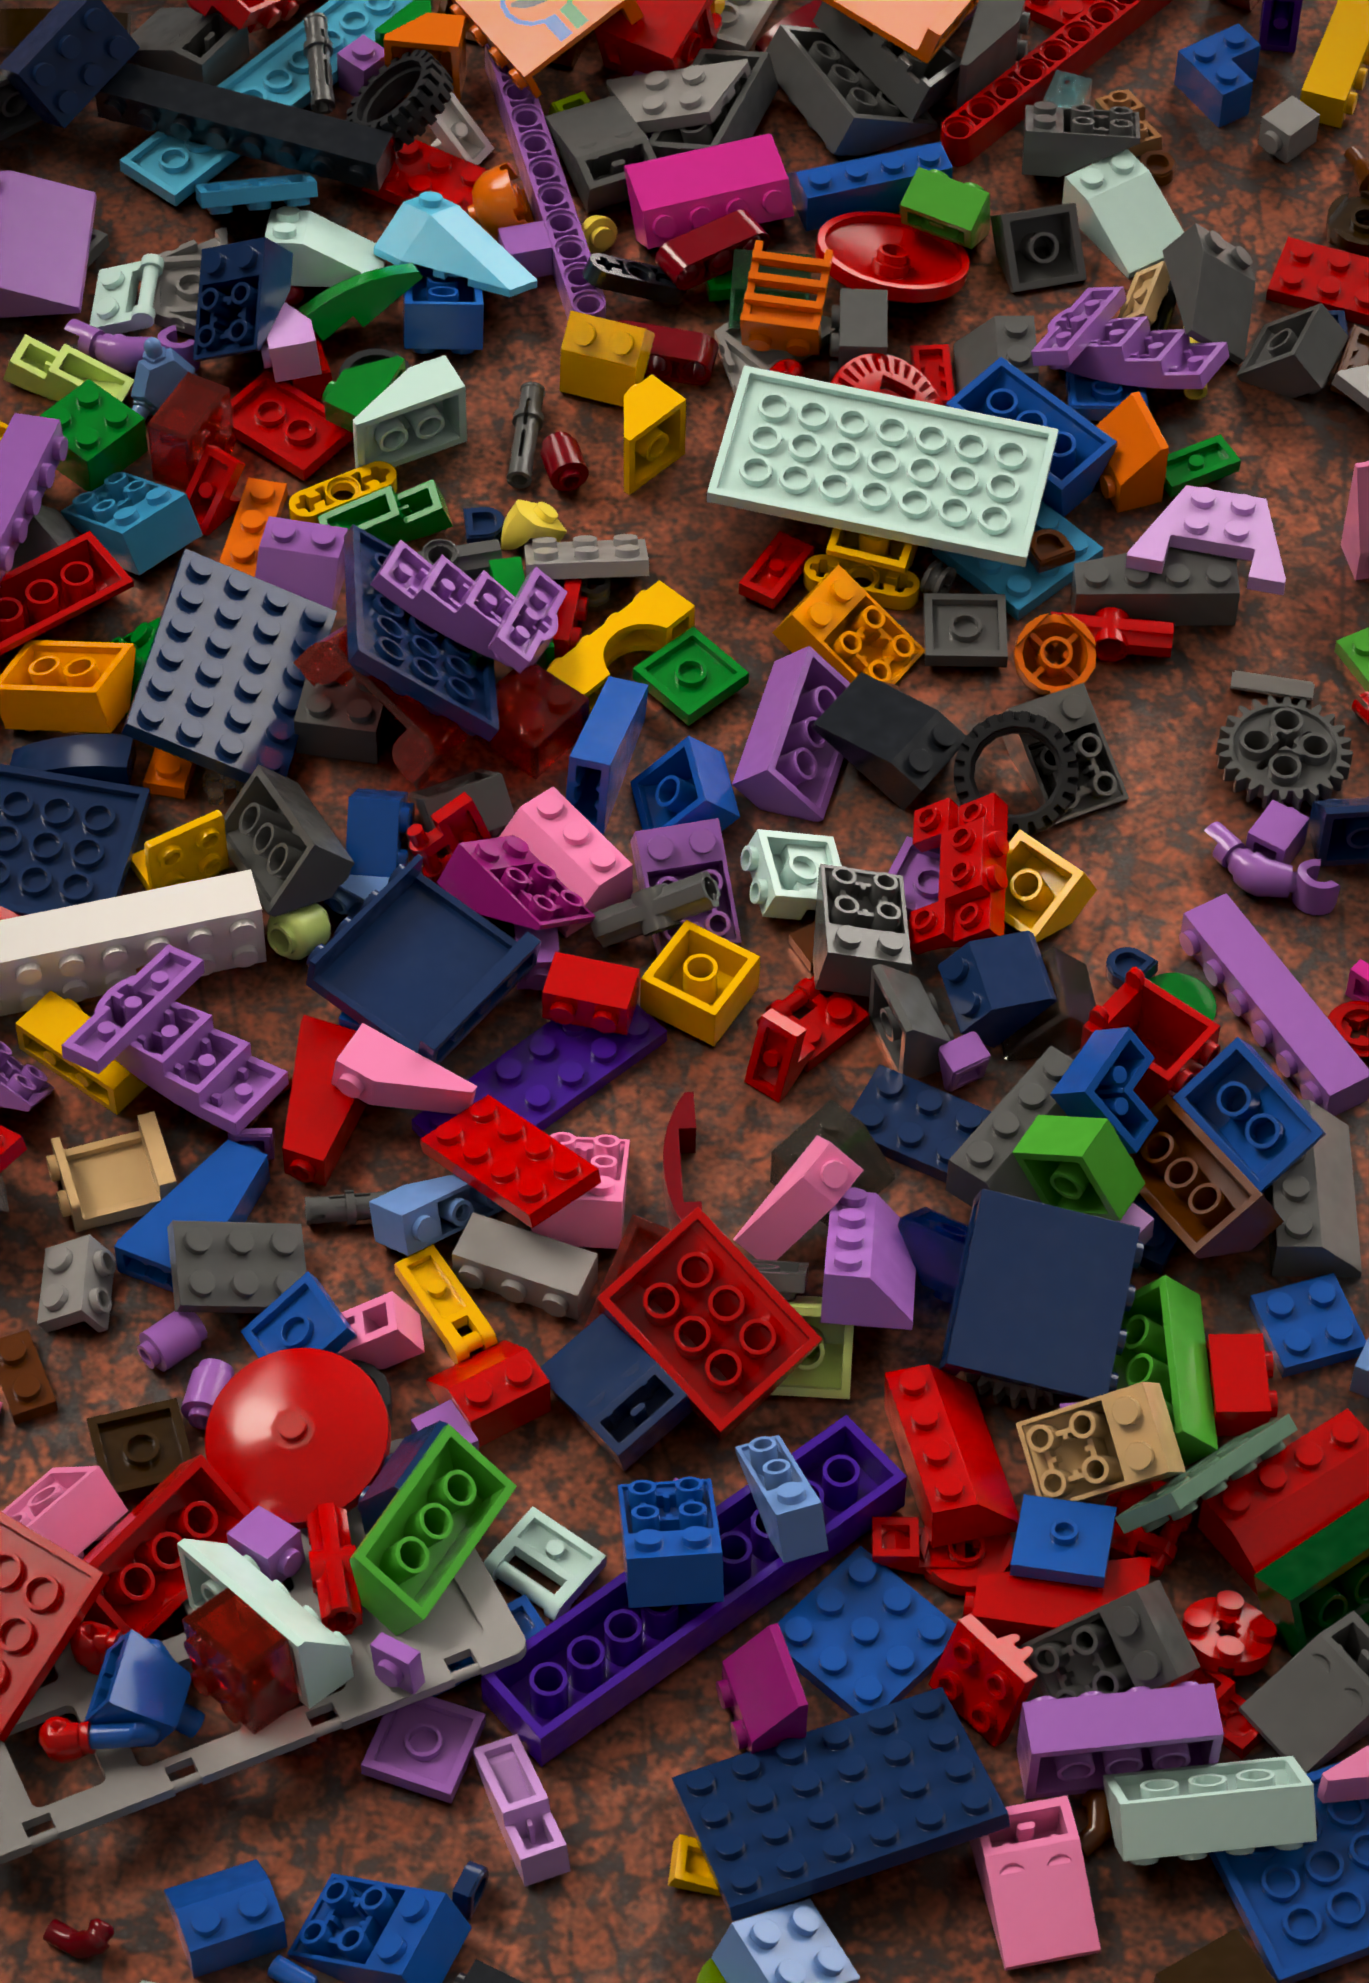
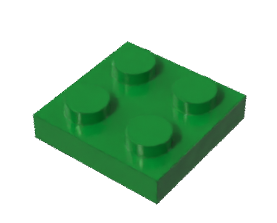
M693 626L633 668V680L638 683L648 684V692L689 726L749 684V672Z

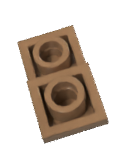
M1129 89L1113 91L1107 96L1095 99V107L1098 110H1110L1111 107L1123 106L1132 109L1133 112H1139L1140 144L1128 148L1135 157L1141 156L1148 151L1162 150V136L1145 120V106Z

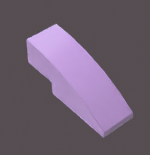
M515 1734L472 1749L473 1757L492 1810L524 1886L526 1887L570 1872L567 1844L550 1811L549 1798L518 1735Z

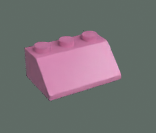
M554 786L520 806L499 836L514 835L525 841L529 846V850L543 864L552 868L556 873V877L570 891L579 895L584 905L592 913L613 904L621 903L633 894V864ZM590 922L558 927V931L567 938Z
M100 1466L52 1468L2 1512L78 1558L83 1559L85 1556L83 1551L94 1541H100L117 1526L116 1522L128 1512V1509Z

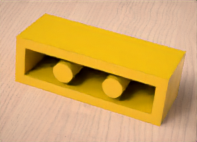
M50 990L15 1023L19 1049L114 1114H119L148 1085L129 1072L115 1059L99 1074L64 1059L61 1045L91 1017L85 1014L81 1007L72 999H63Z

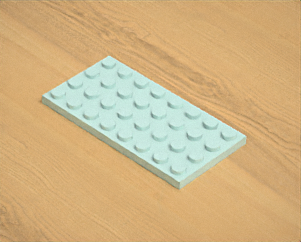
M744 365L708 487L707 502L1025 567L1059 429Z

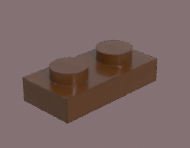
M28 1329L0 1338V1390L14 1425L58 1411L55 1396Z

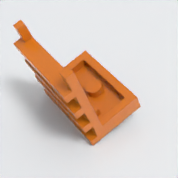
M756 240L752 252L747 289L744 295L743 311L740 317L742 345L749 346L756 351H768L770 349L787 351L794 356L800 357L809 354L819 355L822 342L821 320L833 259V250L825 249L824 259L765 252L763 251L764 242ZM761 265L821 273L820 280L762 273L759 272V267ZM758 286L817 294L816 301L758 294L755 293V289Z

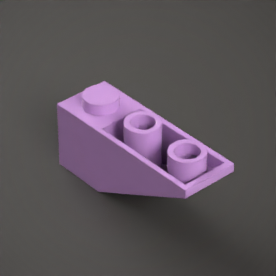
M284 302L261 348L264 368H273L275 383L322 374L312 320Z

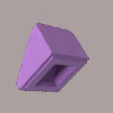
M975 1031L964 1034L939 1047L938 1055L945 1090L952 1092L984 1077L991 1055Z
M244 1128L237 1136L228 1132V1140L241 1145L249 1144L255 1146L262 1153L268 1154V1159H275V1131L273 1128Z

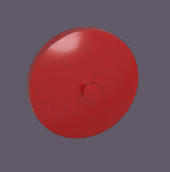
M863 211L836 216L822 225L818 232L815 246V256L818 259H824L825 249L833 250L830 270L832 278L851 289L888 290V300L897 302L922 303L948 298L963 288L970 266L969 256L963 246L902 224L899 214Z
M315 1348L280 1350L260 1357L245 1366L229 1380L217 1396L211 1408L205 1430L207 1461L252 1511L260 1505L297 1529L307 1528V1514L313 1512L319 1504L334 1503L337 1507L346 1509L347 1513L358 1505L364 1488L371 1486L381 1472L384 1460L389 1455L391 1447V1424L388 1411L374 1382L352 1361L330 1351Z

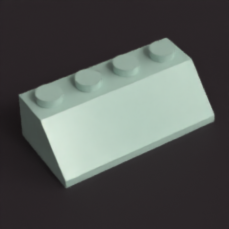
M186 1538L177 1543L190 1607L309 1709L354 1677L350 1657L353 1651L345 1636L339 1631H330L321 1623L318 1615L308 1605L302 1607L291 1598L290 1593L280 1581H271L265 1576L253 1558L249 1555L242 1556L227 1543Z
M1293 1756L1103 1775V1785L1115 1847L1123 1861H1130V1863L1135 1865H1151L1157 1863L1160 1857L1178 1856V1858L1183 1860H1199L1205 1858L1208 1852L1226 1851V1853L1231 1855H1247L1253 1853L1256 1847L1274 1846V1848L1279 1850H1295L1301 1848L1304 1842L1317 1841L1314 1784Z

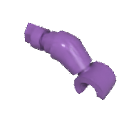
M77 319L70 320L64 330L80 336L78 340V350L90 357H96L103 364L126 374L136 372L138 361L143 359L144 342L150 338L125 336L121 333H116L115 335L105 334L103 330ZM176 325L161 330L157 339L160 340L162 347L166 349L171 347L189 362L196 372L201 361L196 362L193 360L195 340L189 339L186 342L177 343Z
M1214 822L1204 830L1217 842L1213 850L1214 859L1223 867L1228 868V871L1233 875L1234 883L1245 892L1255 897L1288 898L1289 892H1291L1294 905L1302 912L1310 915H1325L1330 913L1335 907L1340 885L1332 880L1327 882L1317 881L1321 859L1304 861L1299 865L1297 872L1293 871V865L1269 859L1261 852L1254 853L1250 848H1245V844L1220 822Z

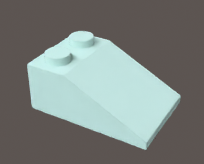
M1128 149L1065 176L1062 204L1076 203L1078 223L1081 231L1128 279L1134 277L1136 272L1164 261L1162 250L1184 233L1150 171Z
M283 206L278 209H271L265 237L293 253L291 286L332 287L361 273L385 267L386 260L373 254L376 243L311 211L299 210L293 206Z
M445 355L409 367L353 419L355 468L374 461L387 462L393 467H397L467 441L466 386Z

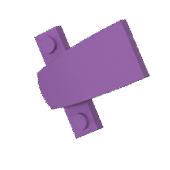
M1124 286L1087 288L1070 308L1060 312L1050 321L1048 333L1031 351L1034 366H1049L1050 369H1062L1073 374L1104 382L1162 389H1203L1229 358L1227 342L1190 343L1185 329L1151 331L1148 316L1111 319L1127 301Z
M401 539L390 551L370 584L393 603L434 630L471 650L514 668L519 673L525 668L533 666L541 658L556 635L558 629V615L556 613L568 593L540 569L535 567L526 577L515 597L486 571L483 570L474 581L444 555H441L432 565Z
M168 944L135 976L132 975L118 982L106 991L99 1000L94 1015L61 1045L63 1058L97 1074L115 1059L138 1079L175 1104L237 1136L289 1084L288 1071L251 1055L250 1042L215 1029L211 1014L175 1002L205 973L204 960Z

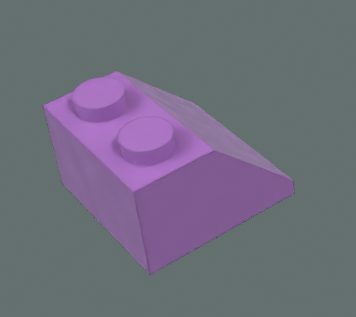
M269 516L259 545L255 577L335 610L345 578L344 535L348 528Z

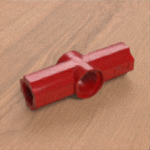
M1115 607L1100 609L1095 615L1051 611V615L1068 614L1084 623L1094 636L1096 658L1101 661L1116 662L1122 660L1127 654L1171 658L1174 622L1131 619L1126 611Z
M334 1503L319 1504L313 1512L307 1514L306 1522L309 1545H311V1551H308L313 1593L318 1595L321 1623L332 1632L339 1631L343 1635L352 1634L356 1627L363 1624L362 1605L349 1561L356 1551V1545L351 1544L346 1509L339 1508Z

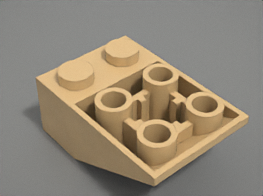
M1140 1382L1016 1423L1036 1496L1085 1502L1141 1487L1186 1472L1160 1383Z

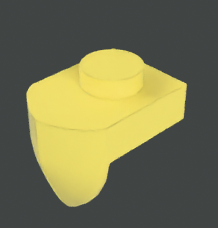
M518 499L504 520L501 534V549H517L530 538L553 537L557 539V542H560L567 531L558 520L557 511L549 504Z

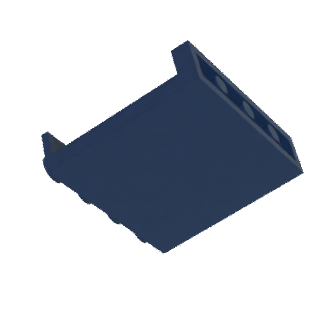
M417 854L407 865L400 864L393 871L388 884L380 892L377 890L371 892L363 902L361 911L353 918L346 917L337 927L334 937L326 945L321 943L314 948L306 962L309 966L306 985L359 1024L364 1023L439 1065L536 965L541 940L528 931L518 941L510 937L421 873L423 857Z
M982 1188L973 1200L939 1369L954 1376L960 1371H965L1084 1401L1115 1391L1118 1384V1373L1112 1372L1115 1355L1121 1356L1127 1337V1329L1121 1328L1124 1311L1129 1312L1131 1310L1135 1297V1286L1130 1285L1132 1268L1138 1269L1144 1250V1243L1138 1241L1141 1227Z

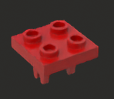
M970 1613L958 1620L928 1685L932 1689L943 1687L953 1708L990 1744L996 1747L1007 1740L1021 1712L1022 1702H1026L1038 1677L1025 1664L1031 1658L1033 1648L1030 1646L1023 1647L1022 1649L1017 1648L1016 1646L1020 1640L1017 1634L997 1638Z

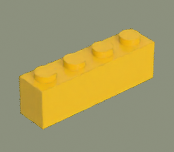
M1338 0L1302 87L1300 101L1320 114L1319 123L1341 128L1346 114L1353 115L1358 100L1356 89L1362 91L1368 74V69L1365 67L1366 65L1369 66V0Z

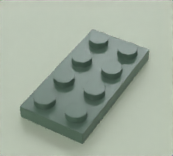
M1286 1414L1231 1439L1219 1447L1218 1451L1204 1457L1186 1469L1185 1473L1177 1475L1115 1517L1124 1534L1139 1527H1142L1145 1533H1148L1169 1521V1514L1173 1521L1188 1515L1198 1508L1196 1502L1200 1496L1205 1501L1228 1487L1225 1482L1229 1480V1476L1234 1481L1256 1469L1257 1465L1255 1462L1258 1460L1257 1457L1260 1456L1263 1461L1284 1450L1286 1446L1283 1440L1297 1431L1298 1428L1291 1416Z

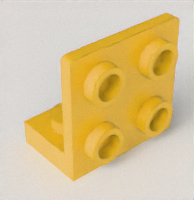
M215 810L146 841L144 849L133 854L130 867L145 889L152 890L213 877L221 870L229 867L225 820L220 810Z

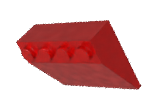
M696 1207L596 1298L601 1312L652 1357L688 1395L693 1411L721 1441L752 1414L823 1341L817 1332L699 1207Z
M1348 1408L1287 1445L1281 1452L1258 1463L1257 1468L1250 1473L1226 1483L1228 1487L1219 1494L1205 1501L1202 1500L1198 1528L1257 1596L1254 1580L1256 1573L1369 1498V1431Z

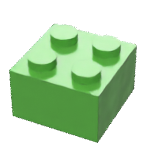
M1038 1115L1012 1152L1041 1202L1064 1209L1120 1221L1145 1185V1181L1135 1166L1134 1160L1128 1154L1114 1126L1107 1118Z

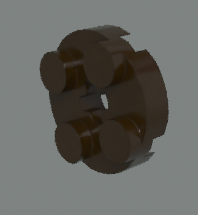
M1361 191L1360 196L1348 198L1349 193L1341 195L1332 202L1328 210L1326 222L1327 241L1349 253L1369 257V226L1361 225L1365 221H1369V191Z

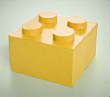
M686 920L641 977L640 1007L648 1014L715 1046L759 988L760 956Z

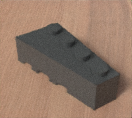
M823 1L813 19V22L911 121L947 97L960 73L962 59L944 45L931 61L926 64Z
M1169 547L1162 574L1126 568L1127 553L1074 563L1070 593L1072 613L1095 615L1100 609L1115 607L1126 611L1131 619L1174 622V626L1235 625L1240 597L1236 558Z

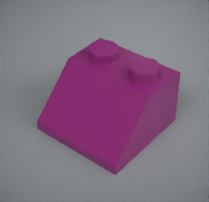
M779 1623L772 1624L722 1661V1680L716 1681V1690L720 1704L723 1709H731L735 1720L730 1723L735 1746L738 1750L745 1748L746 1752L750 1751L751 1753L778 1746L781 1741L788 1738H804L807 1732L808 1702Z

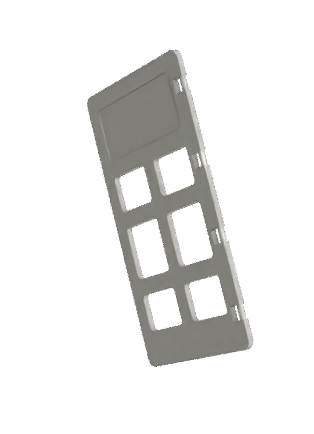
M404 1438L391 1441L389 1454L395 1452ZM358 1505L347 1513L351 1544H355L356 1549L367 1535L364 1534ZM307 1528L299 1530L305 1562L295 1575L288 1577L294 1587L289 1593L291 1598L302 1607L304 1605L311 1607L321 1621L318 1595L313 1593L308 1554V1551H311V1545H309ZM474 1548L425 1620L396 1636L362 1606L363 1624L356 1627L352 1634L344 1635L353 1651L350 1657L354 1677L344 1684V1689L325 1697L310 1709L303 1705L285 1713H278L273 1710L246 1654L190 1607L187 1598L181 1605L192 1628L185 1633L161 1642L174 1660L183 1668L199 1662H208L212 1665L242 1727L236 1732L148 1766H141L137 1763L131 1748L96 1749L94 1755L105 1777L104 1782L43 1807L32 1805L6 1745L0 1740V1865L33 1852L32 1849L58 1839L62 1841L176 1796L175 1793L201 1783L203 1785L315 1742L317 1741L316 1738L341 1728L346 1730L455 1687V1684L479 1674L483 1676L520 1661L526 1654L525 1636L477 1550ZM381 1632L420 1651L425 1683L414 1695L399 1687L393 1688L385 1685L375 1675L370 1644ZM70 1641L53 1666L58 1679L54 1683L38 1689L9 1736L41 1724L53 1716L59 1717L68 1713L74 1714L79 1722L85 1721L99 1675L91 1674L85 1666L76 1662L72 1654ZM470 1656L475 1662L454 1672H450L447 1665ZM332 1710L337 1716L313 1727L309 1722V1719ZM194 1765L197 1772L175 1781H170L168 1774ZM47 1821H52L54 1828L29 1838L27 1837L25 1830Z

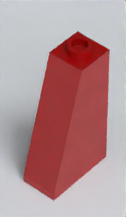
M305 1014L300 1023L282 1147L284 1171L298 1181L314 1182L326 1186L367 1103L358 1098L346 1096L338 1087L331 1084L336 1059L354 1036L356 1030Z
M1135 1557L1109 1560L1104 1588L1012 1576L1010 1571L981 1574L977 1577L975 1593L966 1592L963 1617L971 1613L997 1638L1017 1634L1020 1637L1017 1646H1021L1042 1634L1148 1585L1151 1558Z

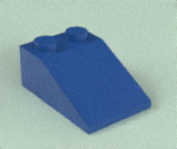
M416 266L423 278L403 294L404 349H412L413 352L420 354L432 353L435 349H451L456 354H470L474 350H483L484 302L482 290L468 286L467 278L448 276L445 279L433 277V269Z
M1239 1037L1235 1038L1173 1096L1184 1111L1261 1193L1269 1188L1326 1135L1325 1131L1282 1079L1251 1045Z

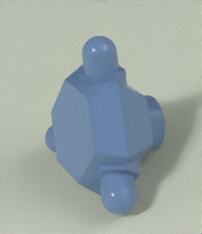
M155 337L145 340L143 359L138 361L131 397L134 399L132 410L146 420L148 416L153 415L157 417L187 404L189 398L192 399L193 395L206 396L210 392L209 382L205 379L197 378V374H194L195 368L171 347L168 349L162 347L160 340Z

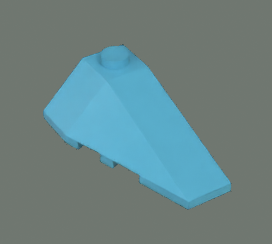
M423 192L419 197L404 201L374 246V255L394 265L413 263L415 267L420 265L433 269V277L445 279L448 276L467 278V285L507 297L534 289L538 283V280L459 205L444 199L437 192Z

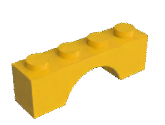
M660 580L647 590L640 591L630 604L620 612L611 614L601 627L591 635L582 637L576 646L562 658H556L550 663L547 670H545L546 697L580 723H583L588 719L608 676H610L607 669L609 665L618 657L630 652H657L691 627H695V605Z

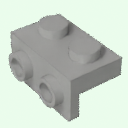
M90 1234L45 1249L37 1325L47 1333L83 1321L88 1323L97 1332L108 1330L109 1315L112 1308L113 1277L116 1270L115 1256Z

